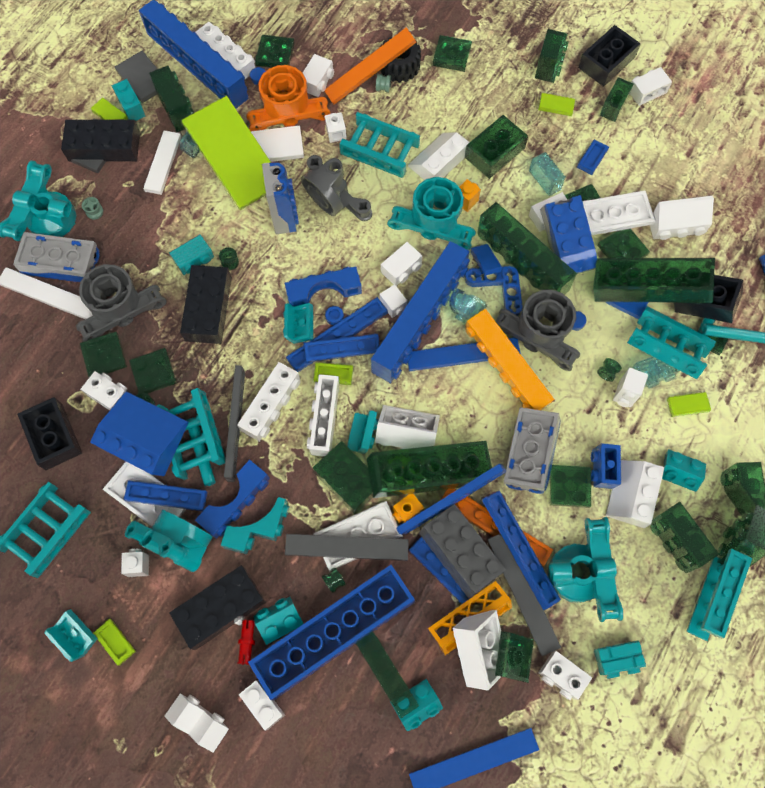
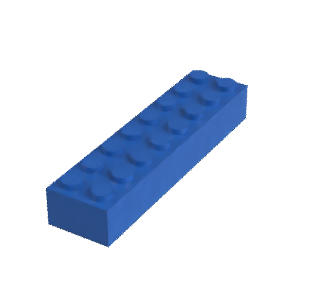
M152 0L138 10L147 35L220 99L227 96L235 109L249 99L243 73L234 69L229 61H225L219 52L212 50L206 41L203 42L195 32L188 29L184 22L181 23L173 13L168 12L162 3L159 4L156 0Z
M452 241L448 243L371 358L373 374L390 384L394 379L397 380L402 372L401 367L403 364L407 365L412 357L411 351L413 349L417 350L422 341L421 337L423 334L427 335L431 328L430 323L438 318L442 305L446 306L450 299L449 294L451 291H456L459 279L465 277L469 269L467 266L470 262V259H468L470 251Z
M390 565L248 663L269 699L275 700L415 603V599L393 566Z

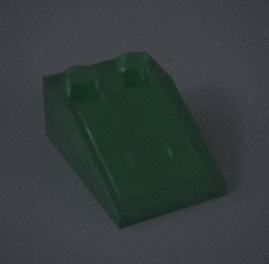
M761 462L735 463L722 472L721 484L749 528L757 530L765 526V482Z

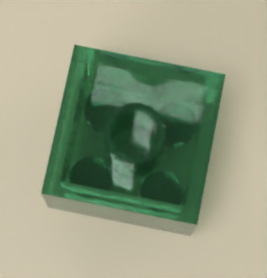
M551 29L547 30L535 79L554 83L556 76H560L562 66L559 65H563L566 53H563V51L566 52L569 41H566L568 33Z

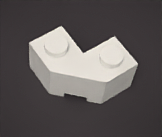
M180 693L164 717L174 727L189 734L198 745L214 752L229 730L223 723L225 719L215 712L211 714L199 705L200 701L194 696L189 695L186 697Z

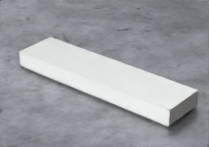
M163 131L143 188L145 192L162 195L181 140L180 133Z

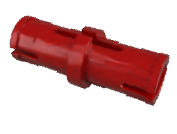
M242 620L241 639H238L240 648L237 664L249 665L248 662L251 660L252 646L255 645V640H253L255 621L249 620V624L247 620Z

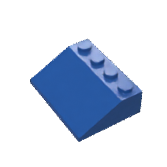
M125 392L98 424L90 443L151 475L165 476L189 422L129 392Z

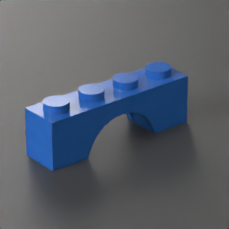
M345 267L342 270L327 271L321 275H309L306 278L292 279L285 283L289 304L293 307L310 303L312 296L322 289H334L341 293L344 298L362 294L357 267Z
M251 460L236 474L240 484L237 497L226 506L215 507L208 505L195 519L199 525L216 539L224 535L226 527L232 521L238 520L245 506H250L256 498L255 495L259 491H263L269 484V476Z

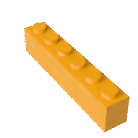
M486 309L467 320L465 325L467 334L476 340L478 349L482 353L485 352L489 357L488 362L493 368L496 367L498 369L500 378L504 383L510 385L512 394L522 401L523 408L543 410L555 400Z

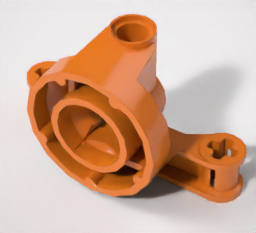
M277 65L264 72L259 80V93L264 103V108L249 111L246 114V118L250 124L249 130L258 131L282 123L285 127L295 126L298 120L307 118L323 121L325 120V115H330L331 112L327 107V98L308 99L307 81L300 70L289 65Z

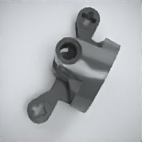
M312 155L307 159L309 171L301 177V182L307 193L322 210L331 216H336L346 207L361 221L365 222L372 218L371 203L367 199L355 198L348 193L347 183L343 179L344 170L342 162L339 159L332 158L324 164L322 158L318 155Z
M104 264L94 267L87 272L80 282L79 294L81 301L93 316L80 321L76 325L77 331L81 332L83 336V342L85 344H92L104 332L117 325L119 327L127 326L133 321V317L145 311L156 310L165 306L167 301L161 296L159 286L152 285L137 292L129 274L123 268L116 265ZM116 292V295L112 298H106V296L113 295Z
M541 290L533 293L526 300L520 317L506 309L499 311V316L495 322L505 334L522 341L528 350L532 352L539 351L550 357L561 369L571 371L574 361L580 357V352L577 349L563 342L564 338L571 332L576 321L575 307L571 300L563 293L555 290ZM544 316L547 320L553 323L552 326H547L542 324L539 320L542 319Z

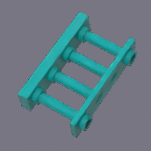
M357 112L356 125L358 127L351 140L348 141L342 138L340 154L403 178L406 173V163L404 160L411 147L419 148L420 135L377 120L367 114ZM364 129L373 131V134L367 145L363 147L356 144ZM380 134L389 137L382 153L372 150ZM396 140L405 144L397 159L388 156Z
M647 306L637 324L642 326L641 330L636 328L627 343L698 379L707 367L706 363L700 361L701 357H707L716 341ZM649 330L659 334V338L648 334ZM666 339L676 343V348L665 343ZM686 348L694 352V356L692 357L683 352V349Z
M199 388L191 390L192 398L190 401L170 410L160 404L157 405L174 415H178L191 408H196L198 415H196V418L188 421L186 430L200 425L203 433L199 437L178 445L172 459L173 474L183 480L189 479L186 470L207 461L218 465L225 464L226 461L206 392ZM202 443L207 444L208 451L206 454L184 463L181 452Z
M47 482L46 485L39 489L33 501L8 531L0 536V551L6 553L9 549L25 561L28 566L25 572L35 578L40 577L91 513L82 505L78 504L76 507H72L57 496L55 492L58 487L50 482ZM48 500L68 513V517L63 523L60 524L41 510ZM35 516L55 530V534L50 540L44 539L28 526ZM21 533H24L41 546V551L37 556L32 557L14 543Z
M734 549L728 551L725 560L717 556L713 557L686 632L704 641H708L710 634L721 639L725 638L752 561L751 557Z

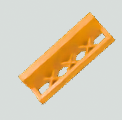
M494 581L433 624L428 630L439 644L444 655H447L457 648L454 632L452 631L453 627L457 625L454 624V619L457 615L469 617L490 610H497L499 618L513 608L511 599L500 585ZM494 589L501 595L497 600H488V593ZM474 603H483V609L480 612H471V606ZM442 626L449 627L448 634L440 639L435 631Z

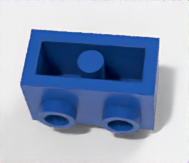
M601 443L591 452V461L593 462L591 481H593V487L613 489L621 485V445Z

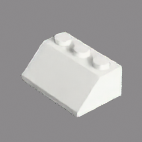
M457 132L442 133L411 161L408 167L424 180L433 177L444 178L468 155L470 142Z
M713 196L659 202L653 212L655 223L650 225L653 239L666 240L670 237L683 238L687 235L700 236L705 234L712 225Z
M383 405L377 425L375 443L383 446H395L403 450L411 449L420 453L433 454L440 415Z
M621 460V485L612 489L605 516L641 528L651 525L664 467L646 461Z
M497 610L465 617L453 627L466 687L489 690L510 668Z

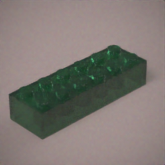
M495 202L480 215L477 231L480 239L491 245L493 251L502 255L504 260L508 264L513 265L521 276H525L534 288H538L540 291L555 290L564 295L571 289L577 273L500 204Z
M597 258L593 285L595 302L713 303L715 258Z
M487 441L372 452L366 459L373 498L461 488L492 469Z

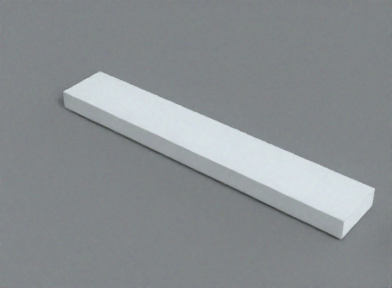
M7 267L0 276V286L83 319L93 316L81 301L80 296Z

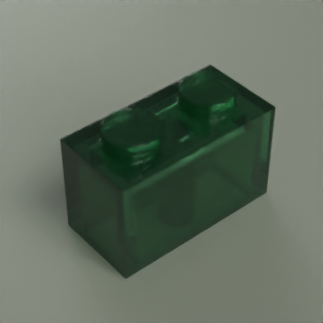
M618 77L604 102L600 116L616 122L634 84Z

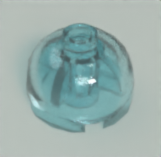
M455 288L449 300V306L455 314V319L465 322V320H469L486 309V302L472 294H465V291Z

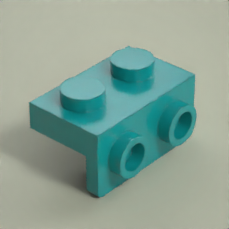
M289 303L285 304V311L283 313L284 338L293 344L313 340V305L307 303L293 307Z
M370 410L367 415L354 414L347 450L366 454L369 448L372 449L375 437H372L373 430L377 429L379 419H376L377 412Z
M667 450L662 479L696 492L705 480L706 463L679 452Z
M291 597L281 598L275 605L263 608L253 616L255 625L266 645L303 625V621Z
M71 609L64 612L55 626L46 629L44 632L70 662L84 657L98 639Z
M427 679L390 702L406 731L416 729L423 721L429 717L436 716L443 709L439 698Z

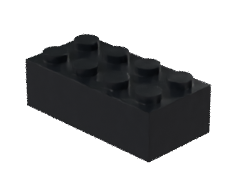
M65 120L61 150L69 162H72L71 159L137 161L140 130L135 120Z
M191 265L180 334L185 342L222 344L232 279L228 267Z
M241 565L169 612L188 647L191 650H197L234 625L235 622L264 605L266 601L247 570Z

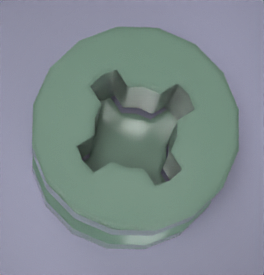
M377 74L376 91L384 90L389 93L391 75L382 76V74Z
M88 197L82 202V209L88 218L95 220L103 215V208L97 198Z

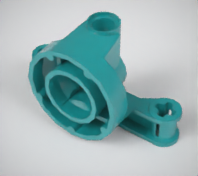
M33 160L29 161L26 181L22 190L15 191L12 198L14 207L9 217L0 223V237H10L15 241H20L27 227L35 234L63 237L73 228L77 215L71 201L61 193L48 192L46 189V184L52 173V168L49 164L42 165Z
M433 177L421 182L413 194L412 210L394 206L391 219L387 222V225L394 230H413L421 233L425 239L435 240L440 238L452 241L466 250H470L472 237L476 234L473 228L457 224V219L462 212L464 197L461 189L455 182L442 177ZM435 206L442 210H434L432 208Z
M163 509L151 528L137 521H132L125 530L126 538H133L139 541V544L144 548L159 554L163 558L168 557L172 559L174 564L190 572H194L199 568L202 557L213 538L212 535Z
M607 517L598 520L585 518L587 544L568 545L554 554L548 566V578L558 596L569 602L582 603L596 599L597 615L600 622H604L607 619L622 621L623 607L617 594L615 582L617 569L615 560L611 556L609 543V520ZM577 562L584 563L589 568L590 577L587 579L572 578L571 566Z

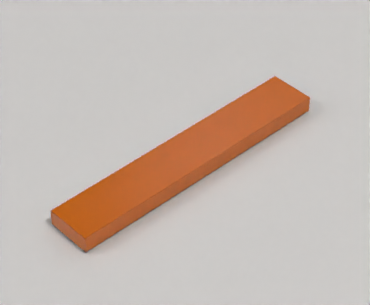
M406 27L325 89V93L333 105L417 43Z
M449 486L441 500L455 492L456 489ZM468 496L455 504L471 524L492 537L500 534L486 507ZM522 530L540 564L544 567L554 549Z

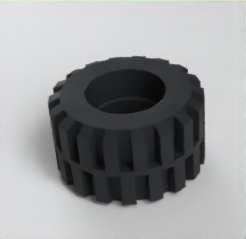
M389 37L388 40H384L383 44H381L380 47L384 45L387 41H389L392 37ZM417 43L397 57L403 58L402 60L395 58L382 68L381 74L385 76L391 75L392 82L398 81V83H401V81L407 82L408 79L412 80L414 75H417L418 70H420L421 50Z

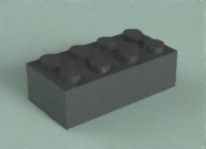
M455 504L423 526L419 532L468 599L472 598L506 571Z

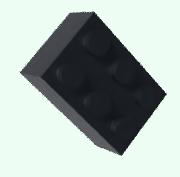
M614 25L582 54L578 68L604 87L636 57L641 43Z
M685 270L674 299L675 312L733 323L743 293L744 280Z
M55 397L17 414L36 464L44 470L53 468L83 454L63 404Z

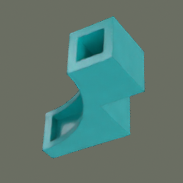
M278 497L271 511L254 524L242 527L227 526L221 546L224 549L248 554V551L252 550L255 539L253 535L276 541L277 537H281L284 525H281L283 517H287L290 506L287 505L286 499Z

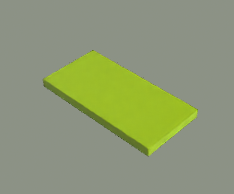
M227 96L182 120L183 126L239 210L266 195L262 164L271 163V161Z

